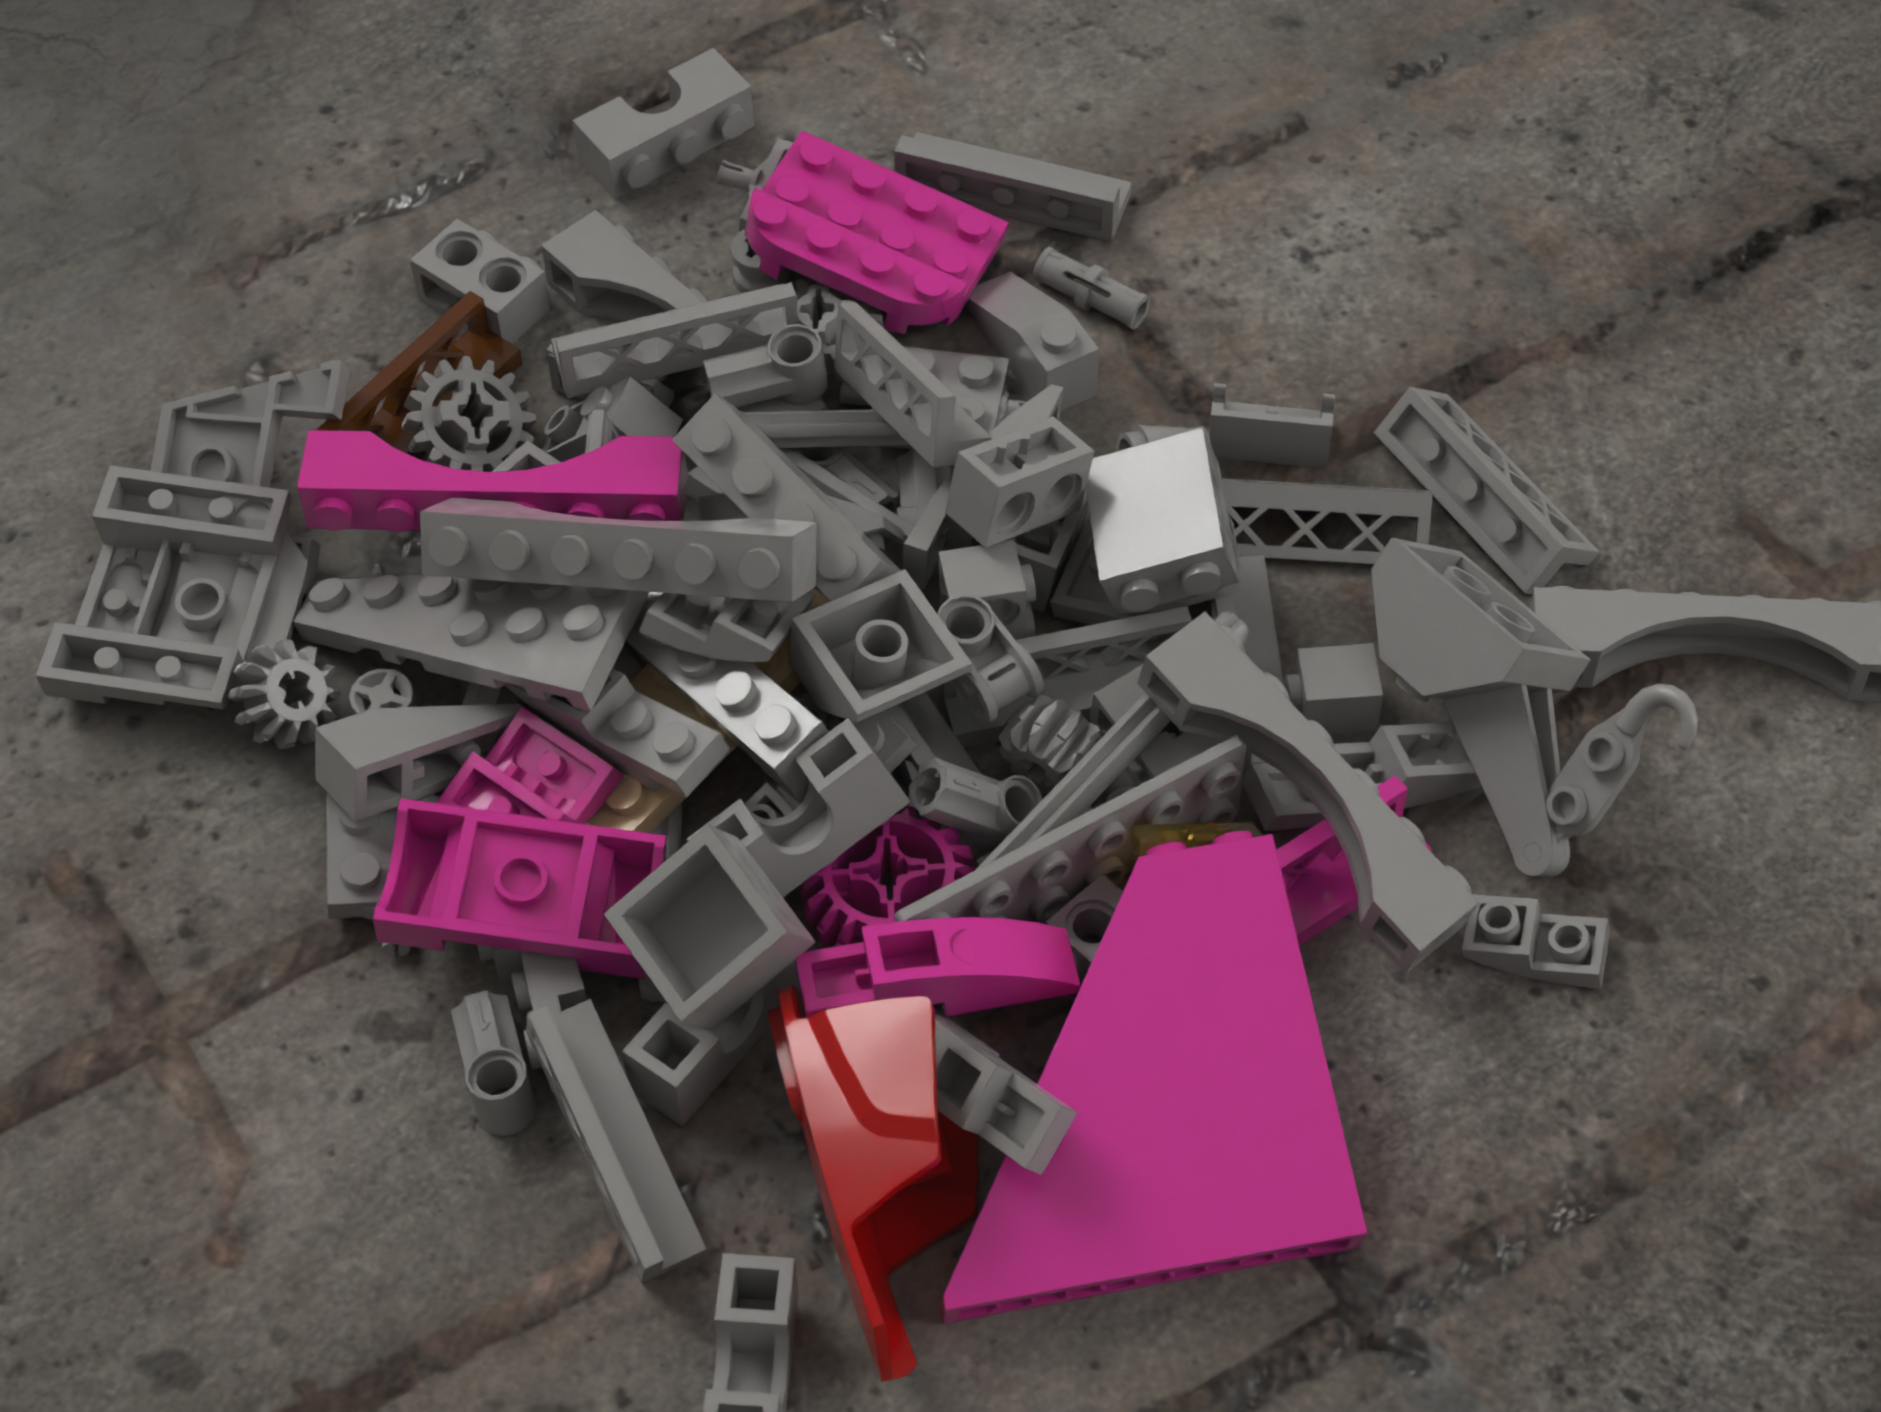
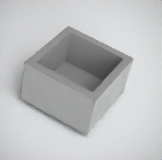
M710 825L702 829L604 913L678 1019L683 1023L713 1030L816 943L740 839Z

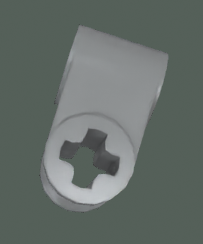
M957 595L949 598L940 606L937 613L972 662V670L953 679L952 682L959 689L966 704L979 721L989 724L997 719L1000 709L1025 695L1029 698H1035L1043 693L1044 683L1035 661L1029 652L1016 642L992 611L989 604L973 595ZM959 633H968L974 635L975 637L971 639H961L955 637L954 635Z

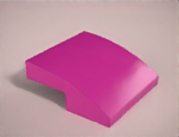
M521 707L487 757L483 759L472 751L436 803L586 824L612 794L625 775L541 718Z

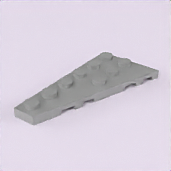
M382 575L379 577L353 579L329 578L316 581L292 622L304 641L352 653L369 648L379 651L384 661L401 665L409 658L421 661L425 671L496 689L510 683L524 687L529 697L548 701L553 694L567 697L573 708L591 712L650 592L428 575Z

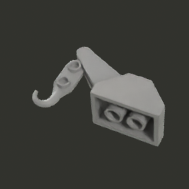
M1391 537L1373 565L1371 574L1379 657L1398 674L1395 682L1407 694L1425 702L1430 697L1443 700L1501 826L1514 862L1522 873L1530 876L1553 877L1565 870L1570 859L1568 839L1572 836H1582L1591 832L1598 825L1634 773L1640 759V748L1646 724L1657 709L1668 706L1679 714L1682 730L1677 741L1678 747L1686 750L1691 746L1698 727V715L1695 704L1686 692L1674 685L1655 684L1641 689L1630 699L1624 709L1603 723L1593 727L1585 735L1562 771H1560L1552 694L1570 691L1591 659L1461 551Z

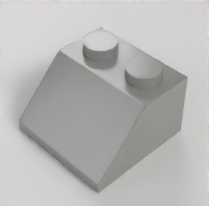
M906 569L792 618L789 665L821 711L845 719L849 718V720L854 722L864 720L972 670V662Z

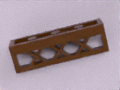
M469 291L344 404L342 421L326 420L316 430L371 431L390 446L421 459L426 454L425 451L410 453L408 449L411 440L417 432L402 430V422L407 413L411 412L404 407V404L411 390H417L415 385L420 375L425 371L434 376V371L439 361L444 359L454 370H457L463 356H470L473 368L476 370H481L488 360L493 361V375L501 379L510 372L514 373L523 364L520 348L489 330L484 299ZM467 323L468 330L456 340L460 329ZM426 361L422 372L416 376L420 365ZM449 391L442 394L433 402L432 406H438L441 400L450 401L453 392ZM385 398L382 408L375 413L379 402Z

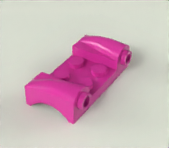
M400 798L389 870L381 897L375 906L373 915L377 942L444 951L446 940L575 958L577 959L579 970L645 979L646 972L605 917L604 913L666 861V835Z

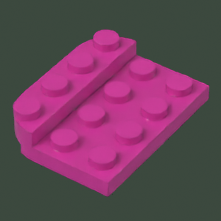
M801 130L762 190L754 189L750 199L744 235H747L752 249L761 258L759 269L770 277L778 280L785 268L791 269L886 312L884 328L896 333L906 334L908 325H928L942 321L948 326L958 317L1005 239L1009 222Z

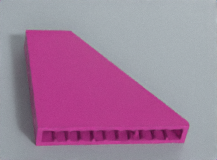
M1234 831L1218 836L1212 841L1213 844L1187 848L1185 843L1170 842L1157 845L1146 852V856L1138 857L1038 1082L1039 1086L1078 1113L1042 1175L1025 1169L1009 1156H1005L943 1295L941 1305L943 1324L1357 1249L1367 1235V1229L1273 834L1253 837L1249 831Z

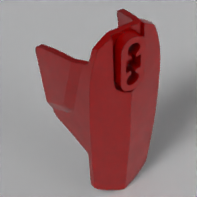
M793 984L777 990L780 1007L768 1011L770 1028L787 1095L797 1120L803 1126L821 1200L858 1318L881 1382H890L907 1376L917 1365L889 1282L890 1274L936 1241L977 1217L980 1190L979 1135L962 1129L937 1110L934 1006L928 997L914 996L862 1002L826 1009L806 1018L802 996Z

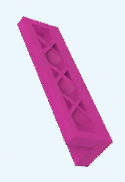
M1395 775L1377 786L1380 798L1398 817H1403L1408 788ZM1326 819L1276 850L1299 946L1358 908L1357 891L1348 859ZM1426 843V847L1432 851V848Z

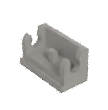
M1214 383L1209 438L1216 458L1327 469L1333 428L1335 394L1323 393L1320 411L1225 402L1226 384Z

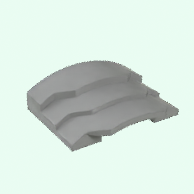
M110 465L92 515L103 545L75 625L54 622L36 673V678L44 694L106 704L110 698H118L164 705L169 701L224 709L231 700L227 697L229 691L244 685L233 673L236 666L245 661L252 662L251 650L260 645L266 644L273 649L276 642L283 639H291L295 627L292 621L302 604L310 567L298 546L287 533L291 503L289 490Z

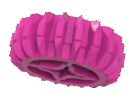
M908 805L901 814H894L885 824L875 828L839 855L834 862L823 867L799 885L800 899L805 905V920L810 928H817V938L823 948L835 944L836 946L863 942L862 927L894 922V915L898 910L975 871L973 867V854L969 849V845H960V835L957 833L956 828L948 827L941 829L939 822L927 818L917 819L916 810ZM887 873L891 874L893 900L891 901L887 899L885 875Z

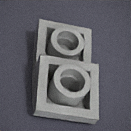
M1472 894L1479 903L1467 920L1462 946L1464 958L1497 970L1531 979L1576 987L1602 989L1610 937L1608 918L1541 914L1538 899Z

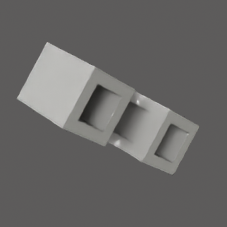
M714 48L667 71L671 109L656 114L641 113L631 108L619 96L572 120L578 161L614 200L636 188L645 186L651 180L694 160L704 152L729 139L736 138L744 131L754 127L751 85Z
M849 718L795 757V760L808 778V791L802 803L794 811L780 818L765 819L753 814L745 803L739 799L689 836L687 840H691L707 825L738 837L784 898L823 867L834 862L839 855L875 828L885 824L895 813L911 801Z
M796 960L713 1030L681 1022L666 1002L622 1051L626 1076L634 1094L683 1127L770 1027L768 1011L780 1007L777 990L794 984L797 990L801 991Z
M723 1253L714 1319L716 1328L714 1381L712 1389L705 1390L703 1412H786L799 1297L795 1258Z

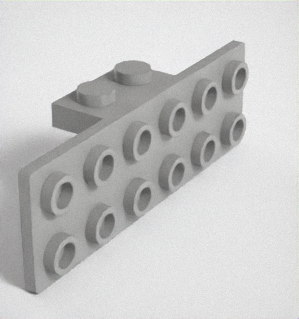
M1235 735L1094 809L1089 806L1081 816L898 910L894 915V922L932 918L979 917L1045 923L1102 874L1117 885L1124 878L1125 874L1133 871L1138 857L1146 856V852L1149 849L1170 842L1186 843L1203 833L1211 835L1226 828L1239 812L1246 744L1238 735ZM990 852V853H988V854H986V855H984V856L978 858V859L976 860V868H977L992 852Z

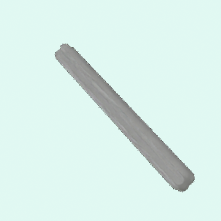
M1222 612L1214 620L1219 626L1225 625L1239 637L1242 644L1247 641L1249 628L1233 612ZM1144 693L975 870L1081 816L1171 721L1169 717Z

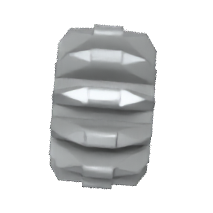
M290 639L276 642L273 649L266 644L252 649L250 654L252 662L245 661L240 663L233 671L244 685L231 689L227 696L235 702H244L245 711L238 713L235 723L244 725L254 721L256 724L253 732V741L264 743L273 737L279 749L294 747L297 739L304 744L315 741V728L334 722L335 718H337L326 703L339 699L342 691L335 687L327 686L324 679L332 675L335 666L325 664L317 668L315 666L317 647L306 646L297 652L293 640ZM283 683L287 688L284 690L279 684ZM285 698L291 702L290 705H286L283 702Z
M1038 695L1033 700L1027 699L1021 708H1016L1004 724L1006 727L999 735L1001 746L998 750L1002 758L1011 763L1009 767L1011 772L1030 779L1045 797L1102 737L1099 735L1100 729L1098 725L1089 723L1083 717L1082 711L1076 712L1069 708L1064 700L1057 699L1054 702L1048 696Z

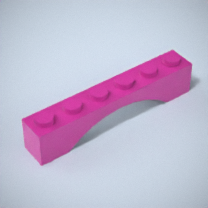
M308 430L297 491L307 528L331 531L343 529L389 530L393 532L421 530L420 511L449 498L510 501L539 510L584 517L642 521H684L688 471L685 453L672 441L674 437L619 436L594 451L561 463L528 470L483 472L453 469L420 460L390 446L371 431Z

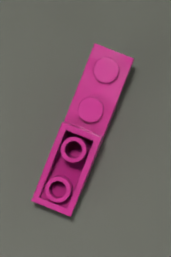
M979 917L932 918L862 927L863 942L807 951L795 959L806 1018L826 1009L889 998L926 996L932 1004L943 1003L945 1017L1077 994L1081 987L1067 929L1038 922Z

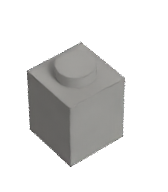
M1374 643L1297 649L1294 674L1285 675L1284 687L1288 692L1290 702L1307 720L1318 722L1329 735L1377 732L1383 701V690Z

